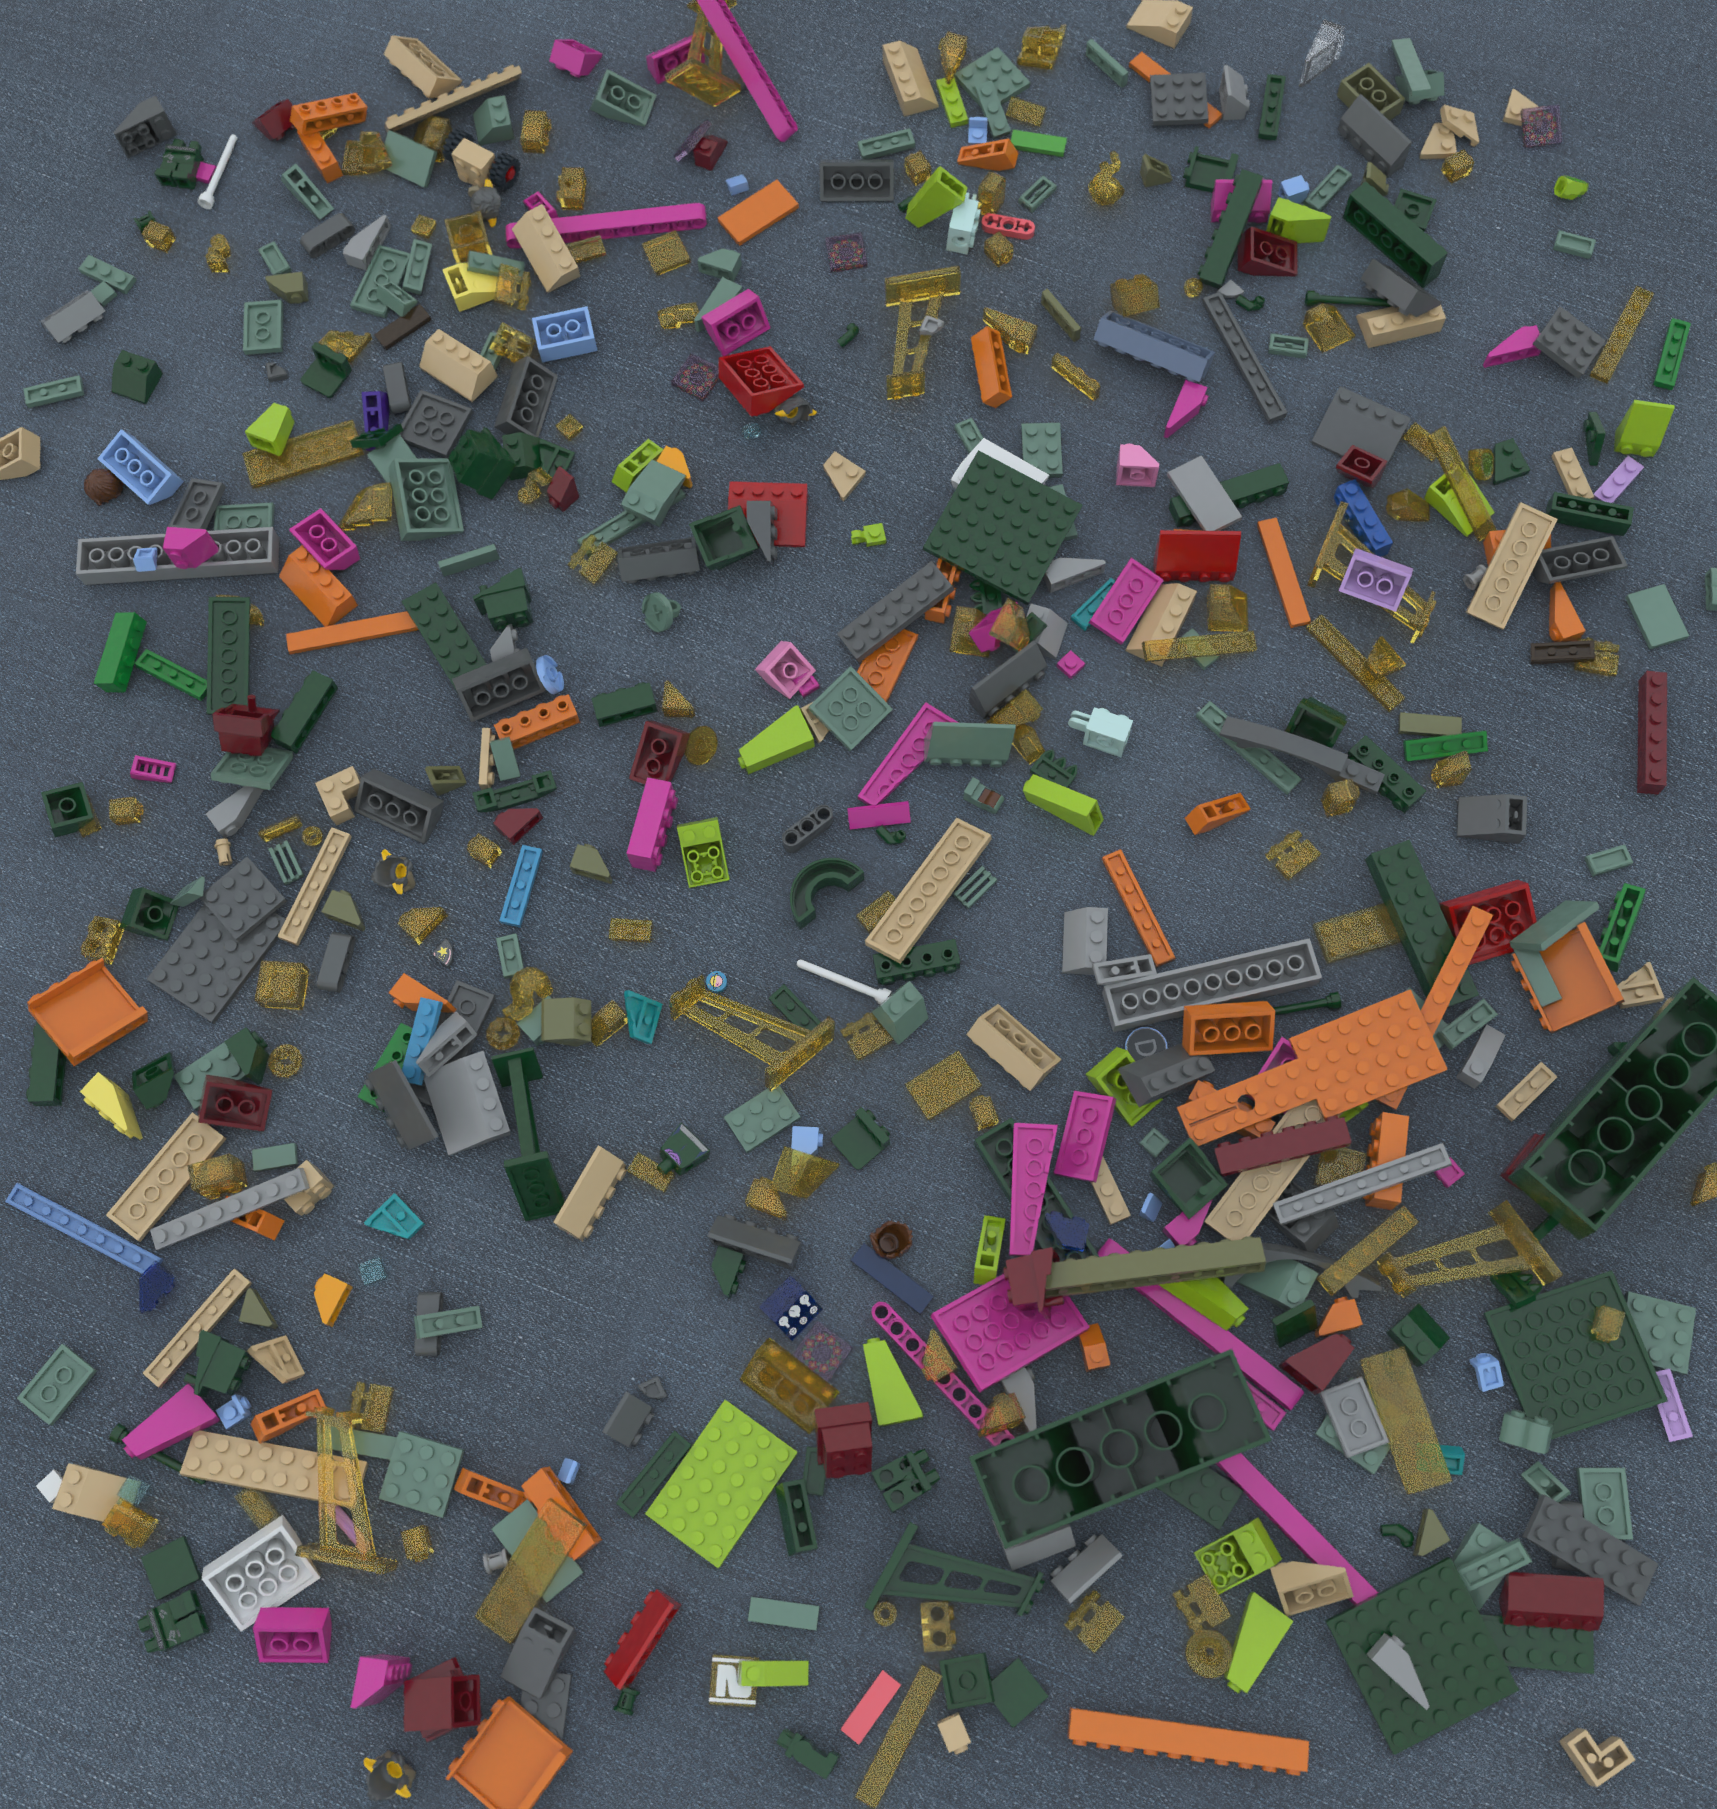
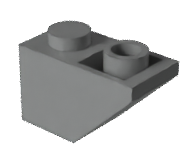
M512 624L507 625L491 647L492 662L520 651V648H516L515 641H518L517 630L513 629Z

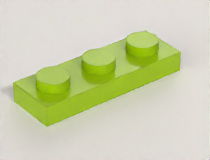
M954 76L936 80V86L950 127L968 124V116Z

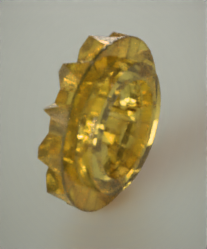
M506 1016L497 1017L496 1020L490 1022L488 1029H486L487 1041L493 1048L498 1050H506L513 1047L520 1036V1029L517 1023ZM505 1027L506 1032H509V1034L503 1035V1038L500 1039V1035L496 1032L501 1031Z
M284 1044L276 1047L271 1052L268 1065L271 1072L276 1076L289 1078V1076L297 1074L299 1068L302 1067L303 1057L295 1046ZM287 1057H289V1060L293 1064H286L285 1067H283L284 1064L279 1059H286Z

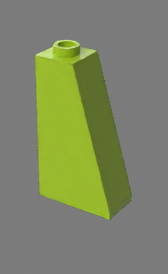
M941 166L938 167L909 202L905 218L918 228L924 226L964 203L967 186Z
M794 706L739 749L740 757L737 759L741 769L745 768L747 773L751 774L815 747L814 738L799 706Z
M1034 774L1024 784L1023 792L1027 801L1092 836L1095 835L1104 820L1096 799Z
M1218 1277L1159 1284V1286L1226 1331L1232 1326L1239 1327L1246 1319L1244 1314L1249 1308Z
M880 1338L868 1339L867 1344H863L879 1427L922 1419V1411L886 1341H880Z
M1250 1592L1224 1675V1678L1229 1681L1227 1686L1238 1694L1240 1691L1244 1693L1249 1691L1293 1623L1290 1618L1255 1592Z

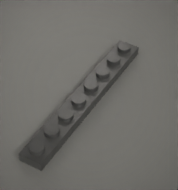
M1221 292L1204 297L1202 303L1268 423L1286 417L1287 411Z

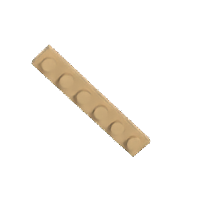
M331 827L278 934L279 939L299 946L352 838L350 834Z
M234 1268L147 1367L143 1374L157 1387L162 1388L197 1348L201 1329L210 1332L250 1287L252 1282Z

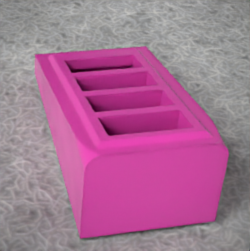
M539 192L523 201L529 210L543 204L551 219L559 218L556 210Z
M135 755L130 775L132 779L172 783L176 763ZM141 765L145 766L143 772L140 771ZM149 766H153L151 773H148ZM157 767H161L159 775L156 774ZM165 768H169L167 776H163Z

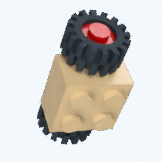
M460 128L453 129L451 131L452 134L449 133L447 135L449 138L445 139L446 144L443 145V156L446 160L454 163L458 177L463 182L484 187L485 180L489 179L493 187L496 185L503 190H509L510 186H514L513 182L517 181L516 177H519L520 174L518 171L521 170L519 159L506 152H502L498 155V158H495L494 153L473 143L475 141L473 136Z

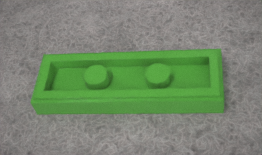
M1013 130L1011 142L1016 150L1064 157L1067 138Z

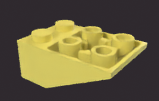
M459 263L442 269L459 312L512 293L506 278L468 271V263Z
M98 1072L80 1091L85 1096L83 1100L92 1108L97 1109L104 1119L112 1122L119 1132L129 1138L134 1136L141 1140L143 1137L129 1095L112 1080Z

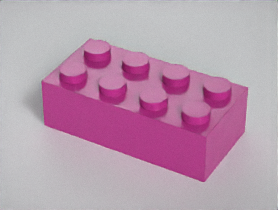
M647 777L627 850V856L633 868L656 872L657 866H660L662 863L663 854H661L662 847H666L668 835H666L667 828H671L673 821L671 813L673 809H676L678 798L675 796L676 791L673 789L671 782Z

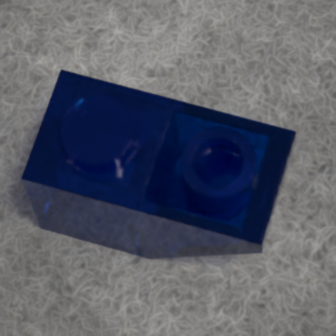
M1051 1211L1050 1214L1046 1213L1044 1222L1060 1248L1083 1253L1090 1223H1086L1085 1219L1080 1217L1065 1218L1063 1217L1064 1214L1056 1211Z
M156 1260L139 1276V1311L142 1314L146 1310L150 1312L159 1303L157 1299L163 1293L167 1295L175 1287V1276Z

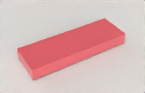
M882 1670L840 1730L859 1745L901 1684Z

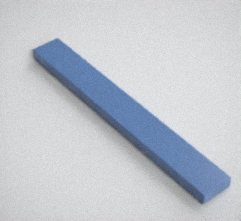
M16 1183L5 1201L151 1279L163 1261L162 1258L21 1184Z

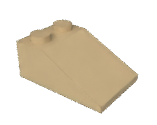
M1142 0L1126 28L1175 48L1191 23L1193 7L1177 0Z
M20 427L0 438V480L25 477L40 469L41 448L39 436Z
M68 1463L52 1509L126 1527L141 1482L82 1465Z
M1291 1561L1279 1563L1275 1567L1270 1568L1286 1616L1354 1597L1347 1572L1343 1567Z

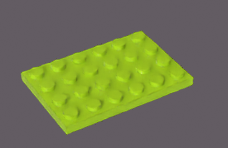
M724 1400L645 1514L719 1569L798 1452L731 1403Z

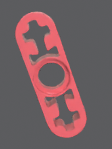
M988 213L982 218V229L986 233L1029 240L1034 236L1035 225L1030 220ZM1005 224H1011L1013 228L1007 230L1003 226Z

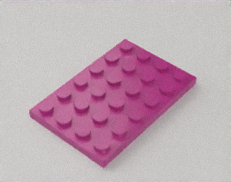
M1004 1274L933 1312L931 1318L981 1393L1090 1328L1069 1296H1063V1305L1052 1306L1049 1319L1043 1317L1038 1312V1309L1020 1312L1009 1302L1007 1290L1010 1289L1009 1281L1005 1280Z

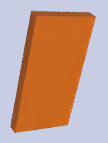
M775 180L717 218L721 226L740 246L798 209L799 204L782 184Z
M906 629L900 631L862 660L857 671L886 703L918 640V634Z

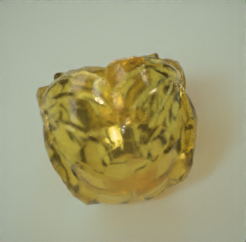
M1116 151L1110 153L1112 164L1109 165L1107 161L1101 162L1099 164L1101 171L1094 176L1088 185L1093 201L1099 205L1113 204L1125 192V188L1120 182L1112 177V174H1115L1121 168V161Z
M526 967L516 972L509 984L513 1002L504 1008L502 1012L506 1017L511 1016L513 1021H520L532 1013L534 1006L533 991L536 992L537 996L544 999L553 992L548 975L535 967Z

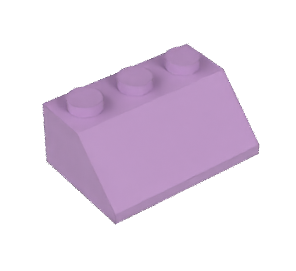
M1355 548L1339 591L1396 612L1411 578L1413 568Z

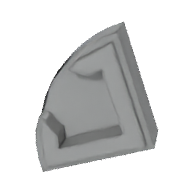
M1232 280L1228 281L1217 291L1221 292L1224 298L1235 297L1236 299L1239 295H1244V290Z
M926 315L919 334L932 335L937 333L944 326V321Z

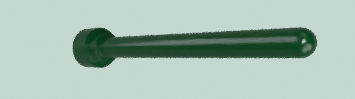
M1307 290L1305 295V306L1330 303L1392 307L1387 303L1388 299L1384 300L1382 298L1319 295V293Z
M1333 992L1325 996L1324 999L1273 1007V1009L1275 1010V1016L1322 1007L1335 1010L1341 1008V998L1338 992Z
M119 1423L112 1430L109 1440L117 1444H124L122 1439L130 1431ZM161 1451L150 1456L180 1473L183 1464ZM188 1477L200 1485L205 1484L207 1481Z

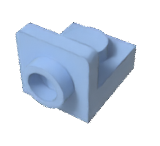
M970 117L968 146L986 143L987 118Z
M1480 1353L1475 1358L1469 1359L1470 1364L1475 1368L1479 1389L1482 1392L1504 1386L1500 1364L1494 1356L1488 1353Z
M234 1394L231 1396L232 1400L216 1410L227 1430L252 1415L249 1410L251 1405L245 1396L242 1397L241 1395Z

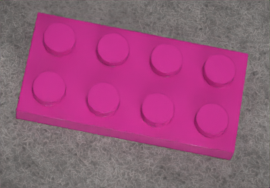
M1130 558L1088 623L1122 645L1164 580L1133 558Z
M1074 1091L1054 1170L1055 1175L1096 1183L1116 1103L1114 1097Z

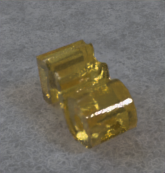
M214 235L210 240L212 247L208 248V253L205 255L211 272H230L225 258L230 257L231 248L224 235Z
M541 467L531 471L524 482L526 486L518 491V499L523 504L535 501L541 495L537 482L541 486H546L551 483L553 478Z

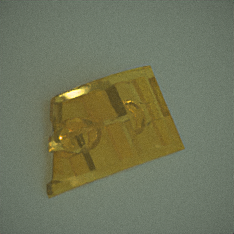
M1061 24L1060 28L1051 29L1049 26L1027 27L1023 34L1022 51L1017 58V65L1052 70L1062 46L1066 24Z
M361 131L359 141L346 140L342 165L343 175L370 174L392 166L391 159L379 132Z
M391 483L375 484L358 492L338 527L342 531L356 530V526L374 525V521H391Z
M784 1146L770 1188L807 1199L840 1164Z

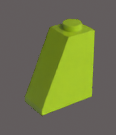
M273 403L245 430L251 446L280 456L295 423L290 409L284 405Z

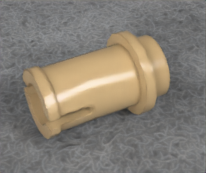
M225 838L216 840L214 847L218 852L219 865L227 866L232 864L229 848L231 843Z

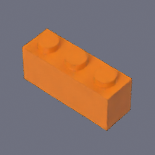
M297 131L303 147L325 182L328 184L342 177L343 174L339 164L320 133L315 132L301 135Z

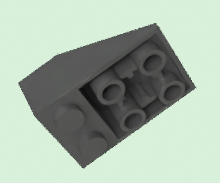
M156 95L139 103L113 132L127 158L176 136Z
M747 501V522L767 561L774 565V560L778 558V551L776 546H774V540H777L778 537L777 528L774 526V520H777V508L771 501Z
M1500 794L1458 798L1457 837L1519 844L1526 836L1527 796Z
M1291 1181L1276 1202L1306 1192V1190L1294 1181ZM1274 1206L1265 1215L1293 1244L1301 1250L1314 1252L1339 1227L1337 1217L1330 1209L1282 1226Z
M534 1607L518 1635L500 1678L541 1700L577 1636L574 1627Z

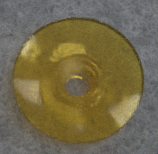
M699 726L690 733L685 749L686 758L690 763L704 765L714 756L718 740L712 728Z
M1210 1629L1200 1630L1190 1637L1186 1645L1185 1654L1187 1662L1196 1674L1204 1678H1217L1225 1674L1230 1668L1233 1658L1232 1648L1229 1641L1221 1633ZM1207 1648L1214 1650L1213 1656L1206 1653Z

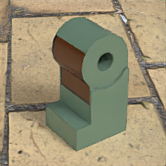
M974 777L966 787L963 796L964 800L993 814L997 813L1005 800L1000 793L982 785Z

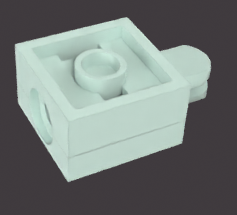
M967 192L964 203L953 209L946 250L968 255L969 247L973 248L981 211L977 209L979 202L976 201L977 194H973L971 200L969 199L970 193Z
M1095 707L1091 715L1076 710L1073 711L1068 721L1070 727L1085 732L1083 745L1118 757H1122L1133 720H1130L1125 715H1115L1107 709Z

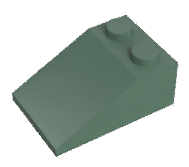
M607 69L600 80L590 110L608 119L645 127L656 94Z
M651 460L629 487L621 505L626 512L660 527L686 475Z
M1284 1259L1267 1262L1264 1272L1244 1274L1236 1283L1288 1311L1304 1302L1319 1273L1298 1261Z
M1480 1523L1472 1524L1453 1555L1452 1561L1457 1568L1508 1542ZM1504 1576L1469 1592L1478 1611Z

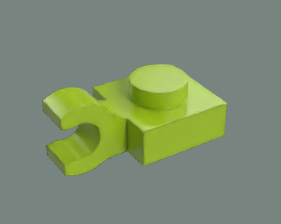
M882 523L863 526V531H851L852 544L866 542L867 547L886 544Z

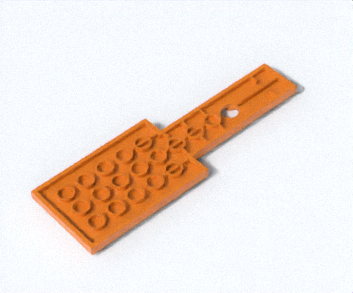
M1410 989L1289 1038L1288 1040L1297 1059L1183 1104L1176 1109L1188 1137H1191L1199 1147L1313 1100H1316L1325 1120L1327 1117L1335 1116L1448 1069ZM1249 1095L1254 1099L1255 1106L1251 1111L1245 1112L1238 1107L1240 1096Z

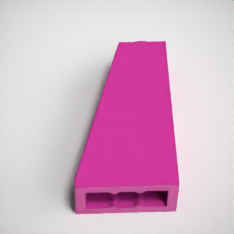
M188 1383L122 1439L127 1445L123 1449L131 1458L136 1456L143 1460L192 1436L193 1433L199 1430L202 1431L218 1423L221 1419L201 1396L194 1394V1388Z

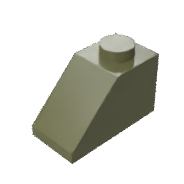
M1367 162L1360 186L1367 182L1383 197L1387 196L1389 184H1386V175L1373 163Z
M303 272L265 276L270 290L288 303L299 304L309 301L308 284Z
M577 844L569 866L572 873L612 884V877L598 850L589 844H584V846Z
M332 890L321 912L328 919L364 932L366 928L357 904L351 897L352 895L344 890L339 892Z

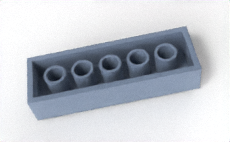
M1111 310L1101 317L1093 339L1098 341V344L1101 346H1111L1116 348L1115 351L1118 353L1131 354L1138 361L1146 360L1151 362L1153 367L1166 368L1169 373L1183 375L1191 382H1200L1207 375L1216 353Z

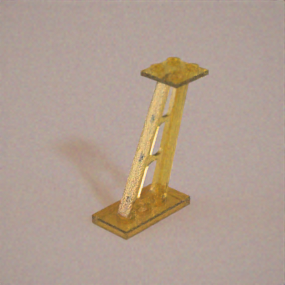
M692 0L687 3V8L698 14L688 58L685 62L666 73L665 81L716 107L740 92L741 86L722 74L723 45L714 29L707 25L708 19L697 0ZM724 0L729 9L737 4L736 0ZM706 31L711 35L710 50L704 47ZM702 53L709 57V66L700 62Z
M960 266L885 278L886 307L900 305L893 374L886 375L887 400H897L902 397L918 396L925 393V371L923 366L932 335H920L916 348H906L909 329L921 326L925 319L924 317L920 321L910 320L913 302L929 300L926 315L937 319L943 297L960 294ZM910 354H916L912 371L903 372L905 357Z
M1340 502L1307 585L1315 588L1322 569L1343 581L1348 567L1335 557V552L1339 545H1342L1351 554L1354 553L1355 548L1373 554L1341 524L1348 506L1346 502ZM1407 585L1402 598L1416 609L1415 614H1412L1400 604L1396 612L1381 606L1379 607L1414 630L1410 643L1414 644L1417 637H1422L1428 625L1429 616L1437 602L1433 600L1436 592L1432 591L1426 602Z
M702 974L698 978L691 979L684 989L676 991L669 1000L673 1021L684 1014L768 1063L769 1066L765 1069V1086L770 1091H773L834 1040L835 1022L830 1016L810 1031L705 990V980ZM702 1001L725 1011V1013L720 1017H715L694 1006V1004ZM734 1015L758 1025V1028L752 1033L747 1034L727 1024L724 1020ZM763 1030H770L796 1043L787 1051L779 1052L755 1037Z
M1507 1200L1488 1212L1496 1222V1226L1394 1258L1388 1252L1377 1260L1379 1271L1385 1277L1388 1276L1393 1283L1391 1284L1396 1294L1402 1295L1403 1298L1415 1292L1417 1286L1532 1270L1543 1286L1563 1275ZM1500 1240H1508L1518 1252L1516 1257L1488 1262L1481 1259L1476 1252V1248ZM1468 1251L1476 1260V1264L1449 1269L1441 1263L1440 1258ZM1427 1261L1435 1262L1439 1268V1271L1412 1276L1408 1275L1404 1270L1406 1267Z
M315 1407L313 1411H306L305 1416L317 1418L320 1544L311 1542L297 1546L295 1556L380 1574L396 1570L398 1560L379 1557L375 1553L351 1424L362 1423L363 1419L357 1418V1413L337 1411L334 1413L335 1409L329 1407ZM331 1427H336L339 1430L343 1462L336 1461L332 1457ZM334 1466L342 1467L346 1472L349 1492L348 1502L338 1500L335 1497ZM337 1505L348 1507L352 1512L356 1537L355 1547L342 1545L337 1540L335 1512Z

